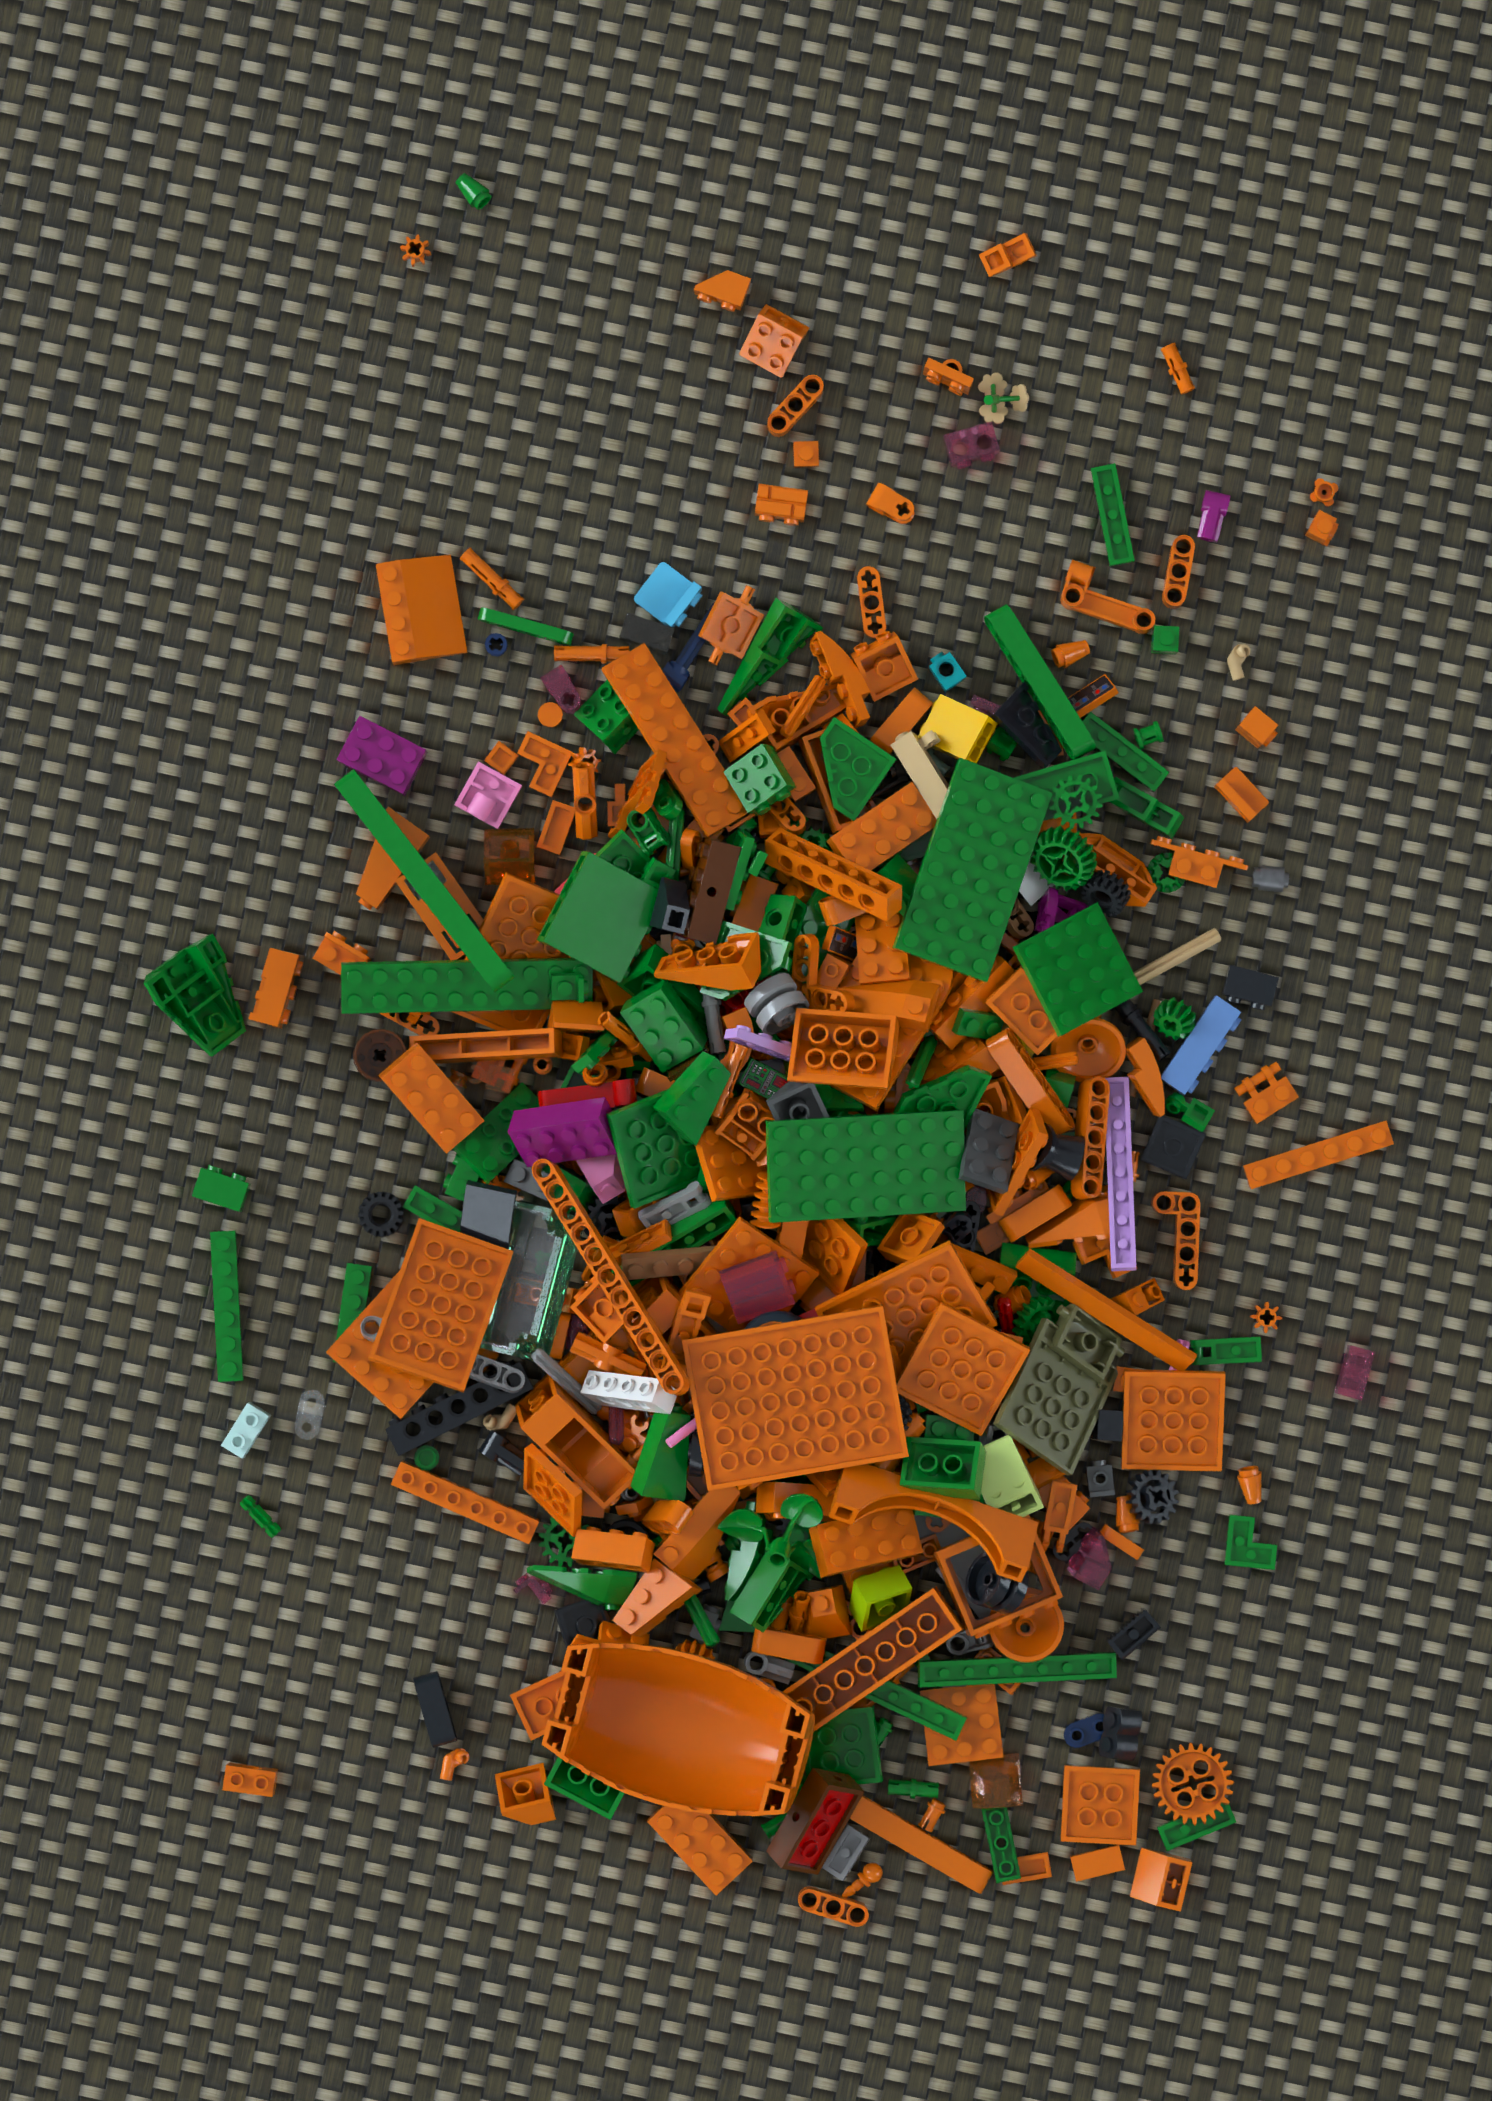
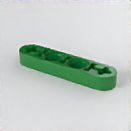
M484 607L480 608L477 620L567 646H571L574 633Z

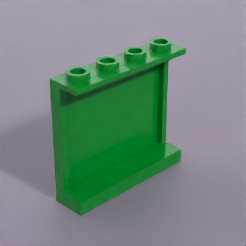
M582 851L537 941L570 956L607 976L611 981L621 983L630 972L631 967L629 965L633 957L636 958L641 951L642 945L640 943L644 935H648L653 927L649 926L658 889L591 852Z

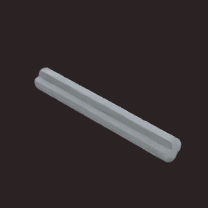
M538 1348L532 1353L531 1358L591 1414H596L601 1410L602 1405H598L582 1395L580 1392L583 1386L545 1351Z

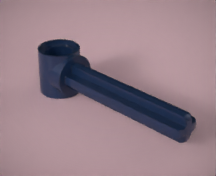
M714 603L710 606L676 661H668L662 670L677 693L681 691L690 676V672L687 669L706 642V640L698 635Z

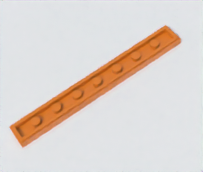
M1029 1249L1017 1262L1015 1268L1072 1304H1075L1173 1368L1186 1370L1195 1361L1196 1353L1032 1249Z

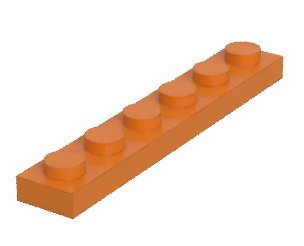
M1386 1120L1243 1165L1250 1189H1254L1393 1145L1394 1142Z

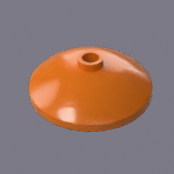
M1095 1017L1060 1037L1057 1036L1051 1042V1055L1077 1052L1079 1058L1077 1065L1056 1069L1059 1072L1076 1076L1075 1081L1082 1082L1093 1077L1109 1078L1116 1073L1124 1062L1126 1045L1122 1033L1116 1026L1104 1019Z
M1028 1587L1023 1601L1040 1594L1042 1591ZM1058 1604L1048 1609H1044V1606L1034 1609L1036 1614L1021 1619V1616L1011 1619L1012 1624L999 1629L998 1626L990 1628L989 1634L995 1647L1006 1657L1018 1662H1036L1049 1656L1058 1647L1064 1632V1619ZM991 1610L990 1615L996 1613V1611ZM1022 1625H1027L1030 1630L1028 1632H1022L1020 1627Z

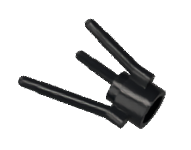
M897 756L894 757L896 761L884 777H889L890 780L895 779V781L874 792L869 801L899 784L908 782L907 778H910Z

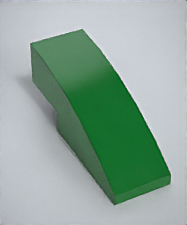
M1115 777L1114 781L1120 799L1110 801L1109 803L1172 839L1184 820L1183 815L1159 802L1158 799Z

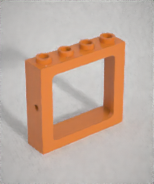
M1030 1515L1024 1516L1031 1520ZM1037 1532L1030 1560L1041 1584L1042 1592L1022 1601L1020 1606L1011 1613L1003 1614L996 1612L980 1620L974 1618L950 1561V1557L980 1544L972 1536H968L933 1551L967 1636H975L976 1639L990 1633L988 1629L998 1626L999 1629L1012 1624L1011 1619L1021 1616V1619L1036 1614L1034 1609L1044 1606V1609L1051 1608L1059 1604L1057 1600L1063 1597Z

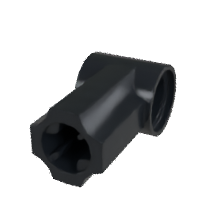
M491 1430L478 1451L494 1462H500L514 1473L521 1475L524 1470V1452L512 1445L510 1440Z

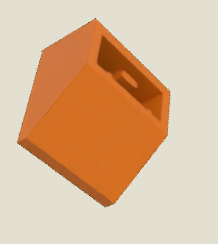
M1141 1847L1130 1897L1155 1906L1181 1912L1192 1861L1188 1858Z

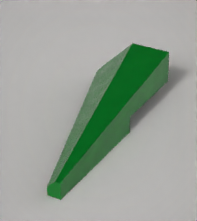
M775 598L717 710L721 714L728 716L727 713L740 700L748 698L747 694L756 685L761 686L789 661L787 657L798 647L802 649L806 645L805 640L814 632L821 631L823 627L792 605Z

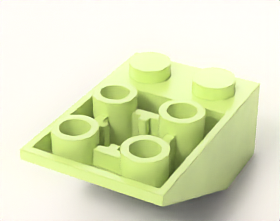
M1006 1435L984 1445L986 1459L981 1494L986 1505L1021 1517L1044 1508L1039 1491L1012 1437Z

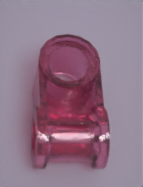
M562 665L540 677L550 695L554 697L563 712L574 714L580 709V696ZM567 696L571 699L575 698L573 700L574 705L571 707L569 704H565Z

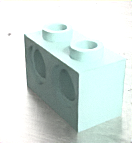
M248 1402L221 1446L238 1457L245 1458L271 1414Z

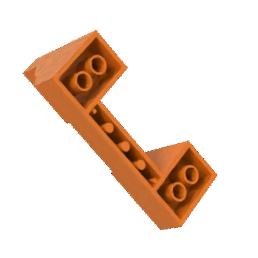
M668 1277L649 1278L636 1291V1294L667 1343L682 1300L678 1294L680 1288ZM639 1313L634 1314L632 1317V1324L636 1326L641 1322V1315ZM706 1319L702 1320L697 1337L718 1334ZM622 1328L608 1341L623 1349L625 1353H627L626 1349L630 1347ZM592 1332V1333L589 1335V1336L594 1337L595 1339L601 1341V1340L595 1335L594 1332ZM650 1334L645 1339L653 1345L654 1336ZM572 1352L559 1363L582 1386L589 1370L606 1372L593 1365V1362ZM549 1375L545 1376L515 1405L520 1428L603 1509L608 1505L613 1506L620 1499V1494L626 1488H632L630 1485L643 1445L632 1455L626 1456L614 1444L587 1409ZM692 1399L682 1407L689 1415L694 1411Z

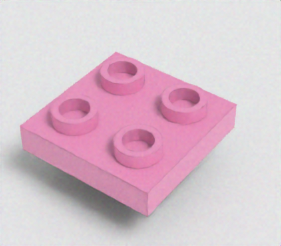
M478 761L454 806L499 829L522 785Z

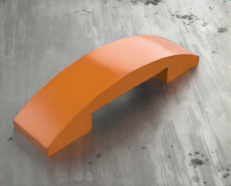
M686 1289L678 1307L667 1342L686 1375L687 1368L682 1340L697 1337L711 1299V1295ZM665 1355L663 1357L661 1369L667 1365V1357ZM675 1377L671 1381V1386L680 1387V1378Z

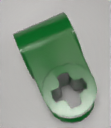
M651 808L642 814L645 818L644 825L640 824L637 819L639 812L632 810L627 816V824L636 837L640 848L647 856L653 855L654 851L659 847L667 846L671 843L668 832Z

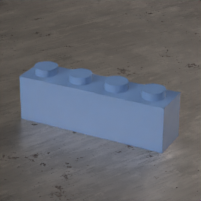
M1217 995L1214 996L1196 1022L1193 1031L1186 1037L1162 1072V1082L1182 1095H1185L1187 1092L1191 1094L1199 1083L1196 1080L1197 1076L1201 1071L1206 1073L1213 1063V1060L1210 1059L1215 1050L1220 1052L1226 1044L1227 1040L1224 1037L1229 1030L1234 1032L1241 1022V1019L1238 1018L1241 1012Z

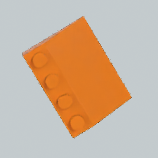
M451 555L402 559L376 564L393 665L468 653Z
M796 1008L787 1081L888 1089L900 1028L897 1016Z

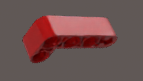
M635 1079L617 1080L603 1083L600 1086L583 1085L537 1092L539 1107L602 1097L606 1098L611 1108L623 1107L637 1102Z

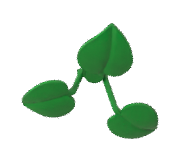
M794 1494L782 1502L780 1513L783 1517L790 1519L791 1522L785 1537H778L772 1543H770L767 1528L762 1526L763 1520L761 1516L754 1511L737 1509L719 1523V1530L746 1542L761 1541L764 1535L765 1550L769 1551L767 1560L772 1566L784 1567L790 1559L821 1579L812 1540L807 1539L803 1543L798 1540L793 1545L789 1543L795 1523L802 1527L810 1528L817 1526L821 1522L823 1509L814 1497L807 1494Z

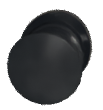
M1044 1123L1048 1133V1141L1045 1147H1041L1037 1154L1035 1165L1029 1170L1035 1171L1040 1167L1047 1168L1066 1180L1071 1181L1075 1178L1081 1166L1085 1148L1084 1137L1056 1134L1049 1124Z

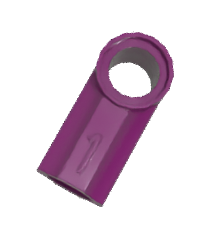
M1210 490L1205 491L1201 507L1202 516L1196 538L1208 542H1218L1223 517L1226 516L1230 495Z

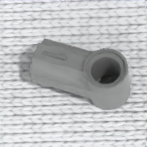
M752 1651L747 1653L744 1658L745 1667L750 1673L789 1685L794 1672V1663ZM753 1656H760L763 1660L762 1666L758 1669H752L749 1665V1661Z

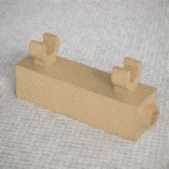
M932 730L923 735L922 738H919L912 731L909 733L907 731L903 732L895 738V742L891 744V747L937 819L949 785L927 749L936 745L941 740L936 732Z

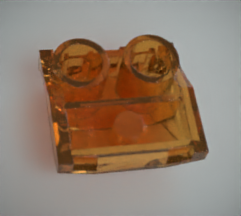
M1019 1753L1003 1754L1004 1758L969 1762L972 1808L988 1809L1023 1805Z

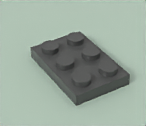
M975 1109L967 1125L958 1179L1001 1194L1006 1193L1009 1186L1019 1124Z

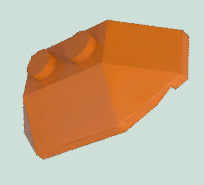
M1080 832L1079 836L1081 838L1087 837L1086 843L1092 844V851L1097 853L1095 859L1097 864L1094 872L1102 870L1104 873L1107 870L1110 871V875L1113 873L1117 874L1116 878H1122L1124 880L1123 884H1128L1129 888L1127 890L1131 892L1129 895L1131 897L1125 906L1145 907L1157 890V886L1153 883L1145 864L1104 835Z

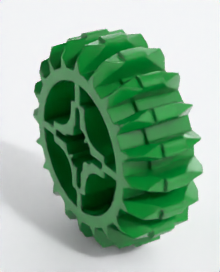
M1060 825L1056 829L1051 826L1047 831L1044 830L1039 834L1030 863L1035 865L1033 872L1040 873L1039 880L1043 878L1047 880V886L1055 884L1056 890L1061 888V886H1063L1065 891L1070 888L1076 890L1080 886L1085 885L1093 876L1097 861H1095L1097 853L1092 851V844L1086 843L1087 837L1081 838L1079 836L1080 831L1073 833L1071 827L1064 830Z

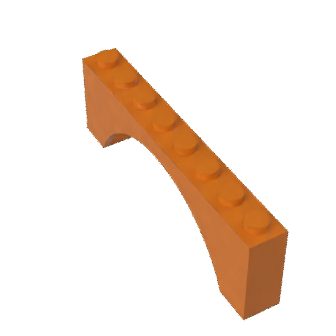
M869 1464L841 1469L829 1513L830 1518L853 1525L866 1515L887 1509H913L931 1513L954 1523L971 1535L991 1559L997 1575L1020 1583L1022 1582L1029 1568L1039 1522L971 1499L953 1498L900 1486L901 1475Z

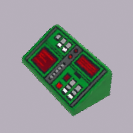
M752 1058L739 1084L769 1099L782 1086L788 1083V1076Z

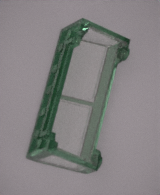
M515 1201L512 1222L514 1231L509 1250L514 1251L480 1348L534 1362L531 1355L538 1348L550 1356L578 1249L554 1209ZM567 1214L569 1220L575 1217L574 1215Z

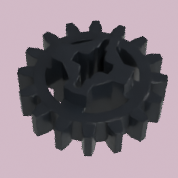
M594 1195L593 1204L586 1202V1206L589 1208L586 1211L592 1222L593 1217L596 1216L594 1225L602 1238L605 1235L622 1241L623 1237L618 1229L612 1209L626 1200L623 1195L619 1198L616 1196L602 1204L600 1199ZM585 1228L584 1232L589 1236V1230Z
M1144 1470L1143 1473L1136 1474V1480L1129 1482L1133 1487L1132 1490H1126V1493L1131 1495V1499H1128L1126 1504H1132L1133 1506L1129 1512L1138 1513L1136 1520H1144V1524H1160L1163 1520H1169L1168 1513L1176 1512L1172 1507L1173 1504L1179 1503L1177 1499H1174V1495L1178 1494L1179 1491L1172 1489L1175 1481H1167L1169 1474H1161V1470ZM1150 1480H1153V1481H1154L1153 1483H1150L1149 1485H1146V1484H1145L1146 1482H1148V1481H1150ZM1156 1509H1159V1511H1158L1157 1513H1154V1514L1151 1513V1511H1155Z

